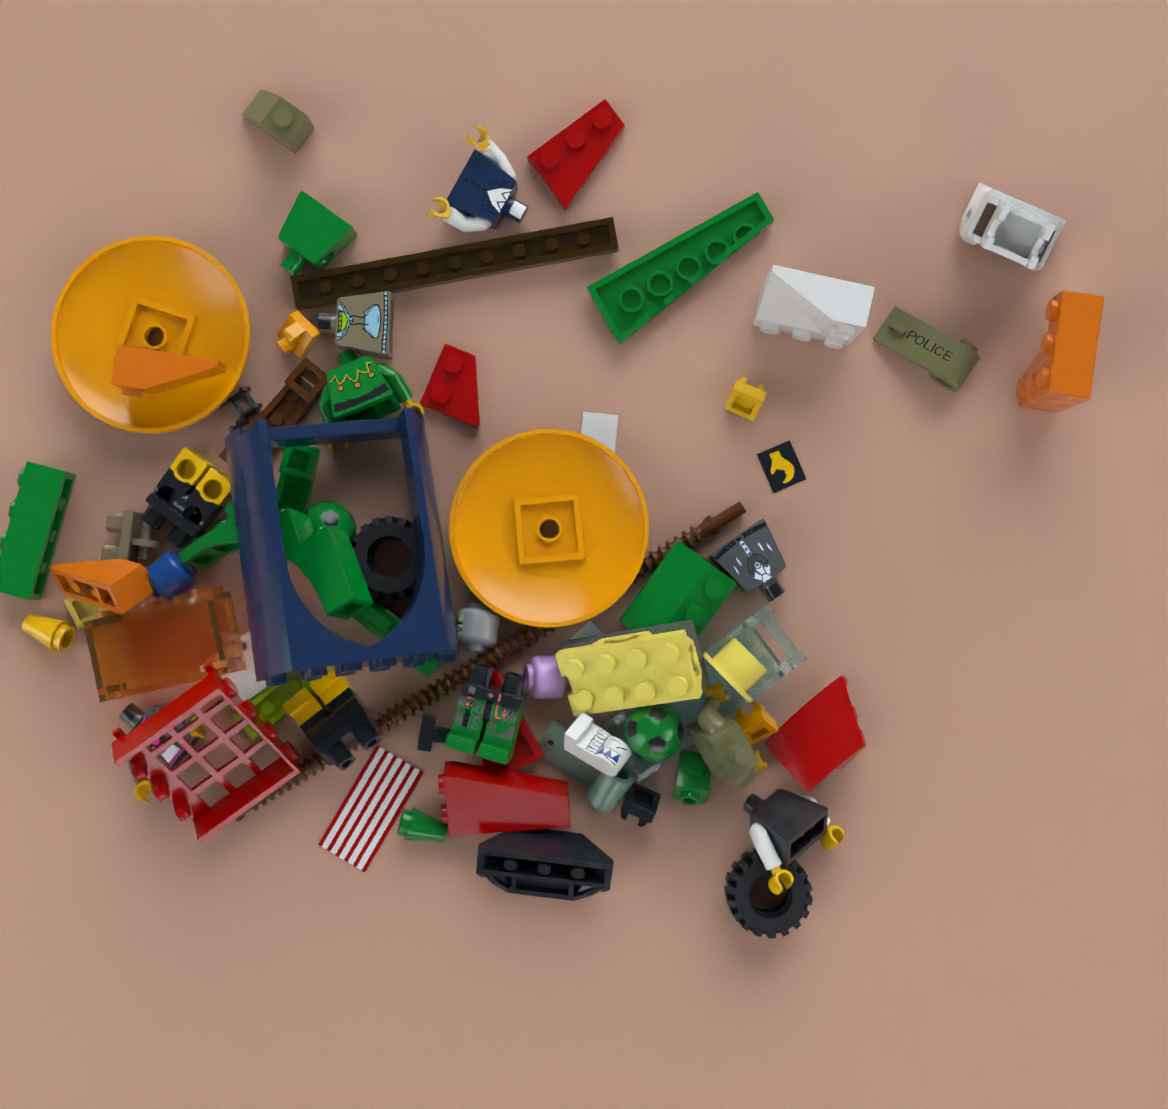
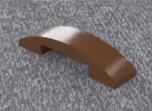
M305 357L284 381L286 385L254 421L266 419L267 428L298 425L320 397L324 386L328 384L327 374ZM253 422L250 424V426H249L247 429H253V428H254V427H253ZM224 449L219 457L227 463L226 449Z

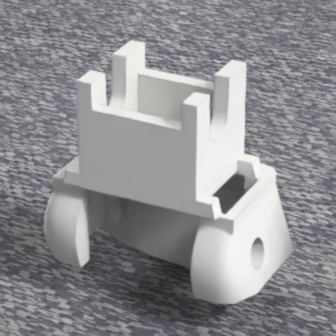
M979 182L961 219L959 233L961 239L973 246L978 243L984 249L1020 263L1023 268L1030 271H1039L1044 266L1067 220ZM989 202L997 207L981 237L973 231Z

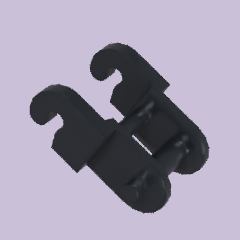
M243 386L240 387L239 392L232 397L229 396L217 409L219 410L231 402L239 412L240 419L235 422L236 425L228 428L230 433L249 423L247 418L254 413L256 415L259 414V410L263 407L261 403L256 404L249 394L251 391L249 386L245 388ZM242 397L250 407L245 412L237 402Z

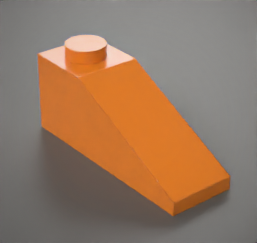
M118 344L111 384L121 388V394L142 398L143 393L157 394L225 373L227 366L219 360Z
M122 558L62 563L50 567L62 595L119 614H124L153 593L149 582L150 576L146 568L142 564Z

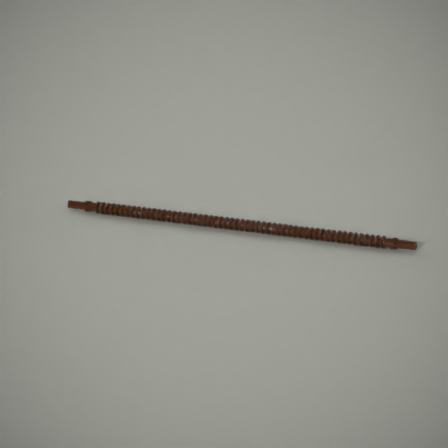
M739 501L714 517L707 516L696 528L690 526L688 533L682 531L681 537L674 536V541L671 543L666 541L665 547L657 546L658 551L653 552L650 550L649 556L644 558L636 578L639 576L645 578L644 573L646 572L653 573V568L659 565L676 540L693 549L694 543L698 542L701 544L704 537L718 534L719 528L746 513L742 503ZM526 625L527 629L525 631L519 629L518 635L510 634V640L502 639L500 646L495 644L493 650L486 649V654L483 656L477 654L478 659L474 661L469 659V664L466 666L461 664L460 670L452 669L453 674H444L443 680L437 678L435 685L429 683L427 690L420 688L418 695L412 693L410 700L404 698L402 705L395 703V709L387 708L385 715L382 713L378 714V719H376L378 725L375 728L379 736H382L384 729L390 731L391 725L398 726L399 720L407 721L409 714L415 716L416 710L423 711L424 705L432 706V700L440 701L441 695L448 696L449 690L455 692L457 685L462 686L463 682L470 678L477 663L481 662L497 667L499 660L505 662L507 655L513 657L514 651L522 652V646L530 647L531 641L538 642L539 636L546 637L547 631L555 632V629ZM357 741L349 748V750L353 749L354 751H357V746L360 743ZM312 753L311 759L304 758L303 764L298 763L300 769L298 775L235 820H242L250 810H258L259 804L267 805L268 799L275 800L276 794L282 796L284 789L290 791L292 784L300 785L301 779L307 781L309 774L315 776L317 769L324 771L326 764L332 766L333 763L317 753Z

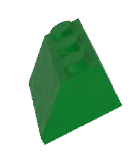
M676 540L619 618V621L631 630L692 619L698 638L737 583L683 543Z

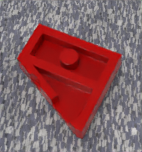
M445 343L424 391L420 405L479 429L481 424L476 356Z

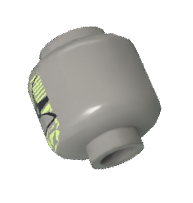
M467 603L466 608L458 611L456 632L458 643L464 644V651L483 653L484 647H491L496 644L499 616L495 612H492L486 605L478 603Z

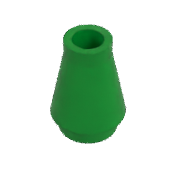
M414 807L412 810L404 808L397 835L404 836V840L438 841L443 843L447 834L448 824H443L442 821Z

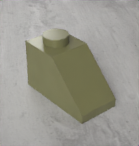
M260 89L242 114L245 119L294 154L297 153L314 129L305 113L281 96Z

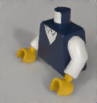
M474 125V128L480 134L479 140L476 142L470 135H466L465 139L469 145L479 146V151L474 149L447 199L444 197L431 198L432 201L438 203L439 212L430 209L427 210V215L430 218L443 217L444 222L462 232L486 231L489 227L497 229L504 216L520 224L529 206L514 199L518 192L516 173L506 155L492 140H489L487 129L483 126Z

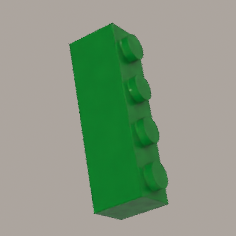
M28 461L25 467L21 469L17 480L19 486L18 494L9 507L8 515L11 518L9 526L0 539V593L27 600L42 599L76 474Z

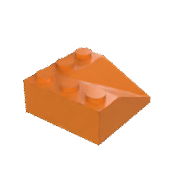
M1063 290L1049 300L1045 312V318L1049 320L1048 333H1045L1042 338L1040 352L1023 374V378H1020L1017 383L1016 397L1020 398L1019 407L1058 413L1090 399L1105 296Z

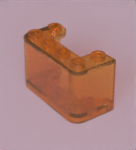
M223 586L198 588L191 590L190 594L172 597V604L161 606L160 601L140 605L141 611L130 613L129 609L124 614L110 610L94 613L96 619L83 622L100 702L203 680L208 676L203 666L209 662L216 668L219 676L247 670L231 591H224Z

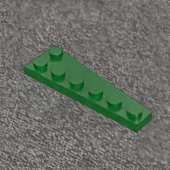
M759 192L587 286L590 297L616 343L620 345L769 227L774 222V219Z

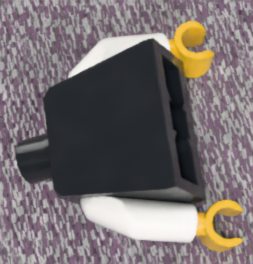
M778 789L765 800L756 794H751L744 802L743 810L750 814V837L766 870H771L773 874L769 879L768 886L771 892L776 895L783 891L779 879L783 882L786 889L791 887L794 881L793 875L788 870H781V864L787 867L819 839L824 849L832 851L844 838V830L840 826H831L829 824L831 820L828 817V808L818 804L813 797L797 795L785 789Z

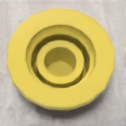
M735 637L713 658L706 651L702 654L749 703L753 700L746 692L767 672V669Z

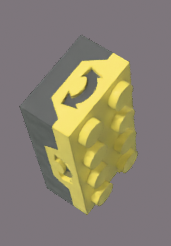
M692 619L571 639L555 654L561 676L569 678L572 690L567 696L574 716H579L582 712L588 715L698 699L710 682Z

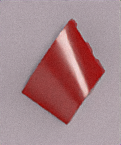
M839 676L780 726L778 732L772 734L764 742L806 793L813 792L834 770L844 768L867 746L863 732L857 723L858 716L855 706L851 704L846 687L848 683L844 676Z

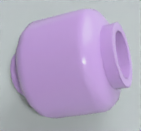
M537 655L530 660L529 664L524 665V689L529 691L532 697L536 699L561 698L564 696L567 687H571L569 678L561 676L555 655Z

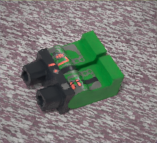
M479 662L475 665L470 678L462 684L451 731L447 735L444 746L471 755L478 751V757L506 765L513 758L524 704L528 694L523 692L525 676L507 671L502 686L491 683L495 667Z

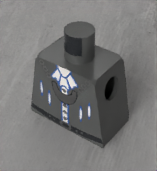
M764 519L759 520L708 555L727 576L737 583L736 585L745 594L759 587L768 602H771L785 592L774 575L786 568V564Z

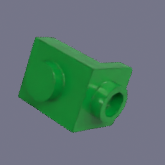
M682 749L679 752L672 799L679 800L685 805L704 804L709 793L711 772L699 752Z

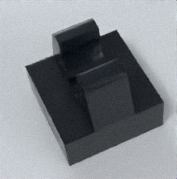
M423 714L417 750L431 752L432 742L445 743L447 735L451 731L450 728L435 726L436 716Z
M633 782L624 796L620 809L621 818L626 820L628 814L638 817V826L640 827L645 826L648 822L651 823L656 814L661 794Z

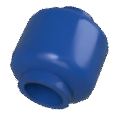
M172 551L166 552L146 568L150 576L149 582L153 589L152 595L156 598L163 596L165 599L173 601L195 584L194 574L197 573L196 568L183 564L180 554Z

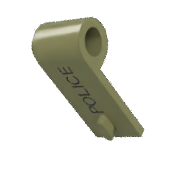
M896 306L873 337V340L929 371L930 377L938 385L951 392H958L980 359L977 354L978 349L972 343L966 340L959 342Z

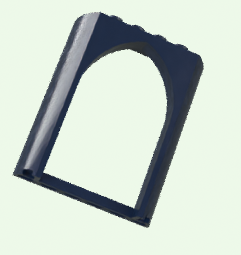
M404 408L399 416L395 418L267 428L266 419H259L253 421V429L237 428L224 439L256 682L266 681V686L287 684L288 677L301 676V681L305 682L322 679V676L328 675L327 672L335 671L336 677L357 674V671L363 670L362 667H369L370 672L389 670L390 667L397 666L399 662H403V668L424 665V662L431 661V658H436V663L456 660V655L459 654V645L423 414H417L416 416L414 408ZM394 438L401 439L417 546L418 572L416 586L406 612L394 629L379 642L366 646L349 641L333 633L310 613L298 596L292 584L285 558L270 449Z

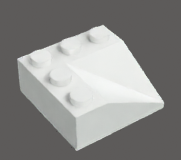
M773 265L761 286L753 325L759 326V330L767 334L777 335L779 331L791 333V337L795 340L810 342L811 338L824 341L823 345L827 347L842 349L843 345L848 346L866 328L875 287Z

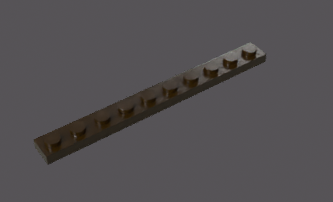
M613 217L305 273L290 276L295 306L298 311L337 304V300L340 297L385 291L393 294L619 252Z

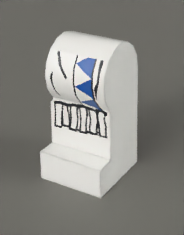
M584 712L578 716L565 733L564 750L608 776H616L632 755L631 749L625 742L617 737L610 736L608 732L595 725L593 718Z

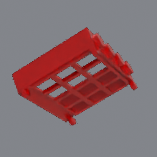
M210 662L203 666L204 670L208 673L207 677L128 734H125L119 727L112 731V735L117 740L111 743L114 763L119 767L126 761H129L131 773L137 781H141L145 777L150 780L153 793L160 802L168 797L173 802L175 814L180 821L183 822L189 817L194 822L197 840L201 843L300 773L296 760L299 757V753L293 744L289 741L284 743L279 738L280 734L276 727L269 720L264 722L259 717L260 714L256 706L249 699L243 701L238 695L239 691L235 684L228 677L222 679ZM218 695L223 697L206 711L201 709ZM230 704L243 718L223 731L211 717ZM193 713L197 716L178 731L174 728ZM204 723L217 737L197 750L184 736ZM250 724L262 738L243 751L230 737ZM165 733L170 735L151 750L147 747ZM178 742L190 756L170 769L157 755ZM224 743L236 757L219 769H216L204 756ZM269 744L281 757L262 770L250 756ZM195 762H198L210 775L190 788L178 774ZM243 762L255 775L238 788H235L223 775ZM217 780L229 794L210 807L198 793Z

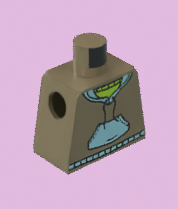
M389 291L340 297L337 300V314H318V331L320 333L336 334L335 342L341 350H354L359 354L392 360L395 298Z

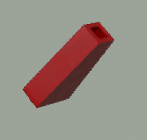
M452 760L445 761L444 773L438 774L439 794H445L446 803L441 806L443 824H449L450 837L571 827L568 782L565 780Z

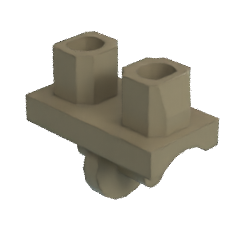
M124 510V514L107 515L106 531L121 533L119 546L104 544L101 560L122 558L137 563L138 559L148 560L149 547L159 548V541L150 540L152 527L143 526L141 518L144 513Z

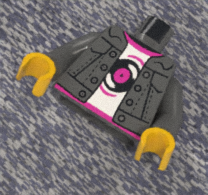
M166 702L163 705H153L146 713L134 703H130L122 711L119 718L133 730L170 702ZM193 713L174 728L178 731L197 716ZM202 723L185 735L184 738L193 746L200 738L206 740L207 736L204 735L206 730L203 729L205 724ZM165 733L147 747L151 750L170 735ZM176 742L157 756L172 769L183 760L188 752ZM127 761V762H128L129 769H130V772H131L130 762ZM132 775L136 785L134 790L135 798L149 805L148 794L150 792L153 793L151 781L146 777L141 781H137Z

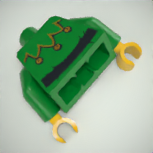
M345 350L338 355L337 359L340 367L327 373L328 384L323 388L318 406L323 423L379 419L401 410L402 408L399 403H403L405 408L418 407L420 413L424 416L423 407L419 403L413 402V394L398 371L385 363L375 364L371 356H364L358 359L354 350ZM350 442L344 443L346 450L350 448ZM328 444L329 450L337 453L335 444Z

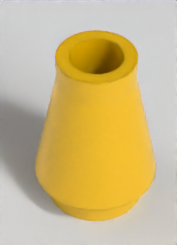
M31 613L26 616L22 623L23 632L30 634L54 652L58 650L66 651L75 639L76 630L66 620L42 617Z

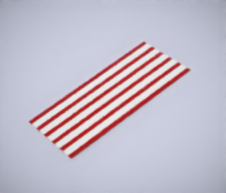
M376 745L318 845L361 871L366 872L424 772Z

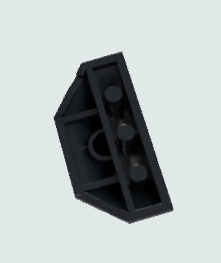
M550 829L502 832L479 844L476 874L482 878L486 877L492 884L507 893L575 901L592 896L599 891L605 892L610 890L614 860L582 833Z

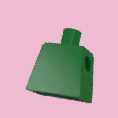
M301 190L278 235L280 242L290 250L279 265L293 276L299 273L306 262L321 271L355 239L357 233L350 224Z

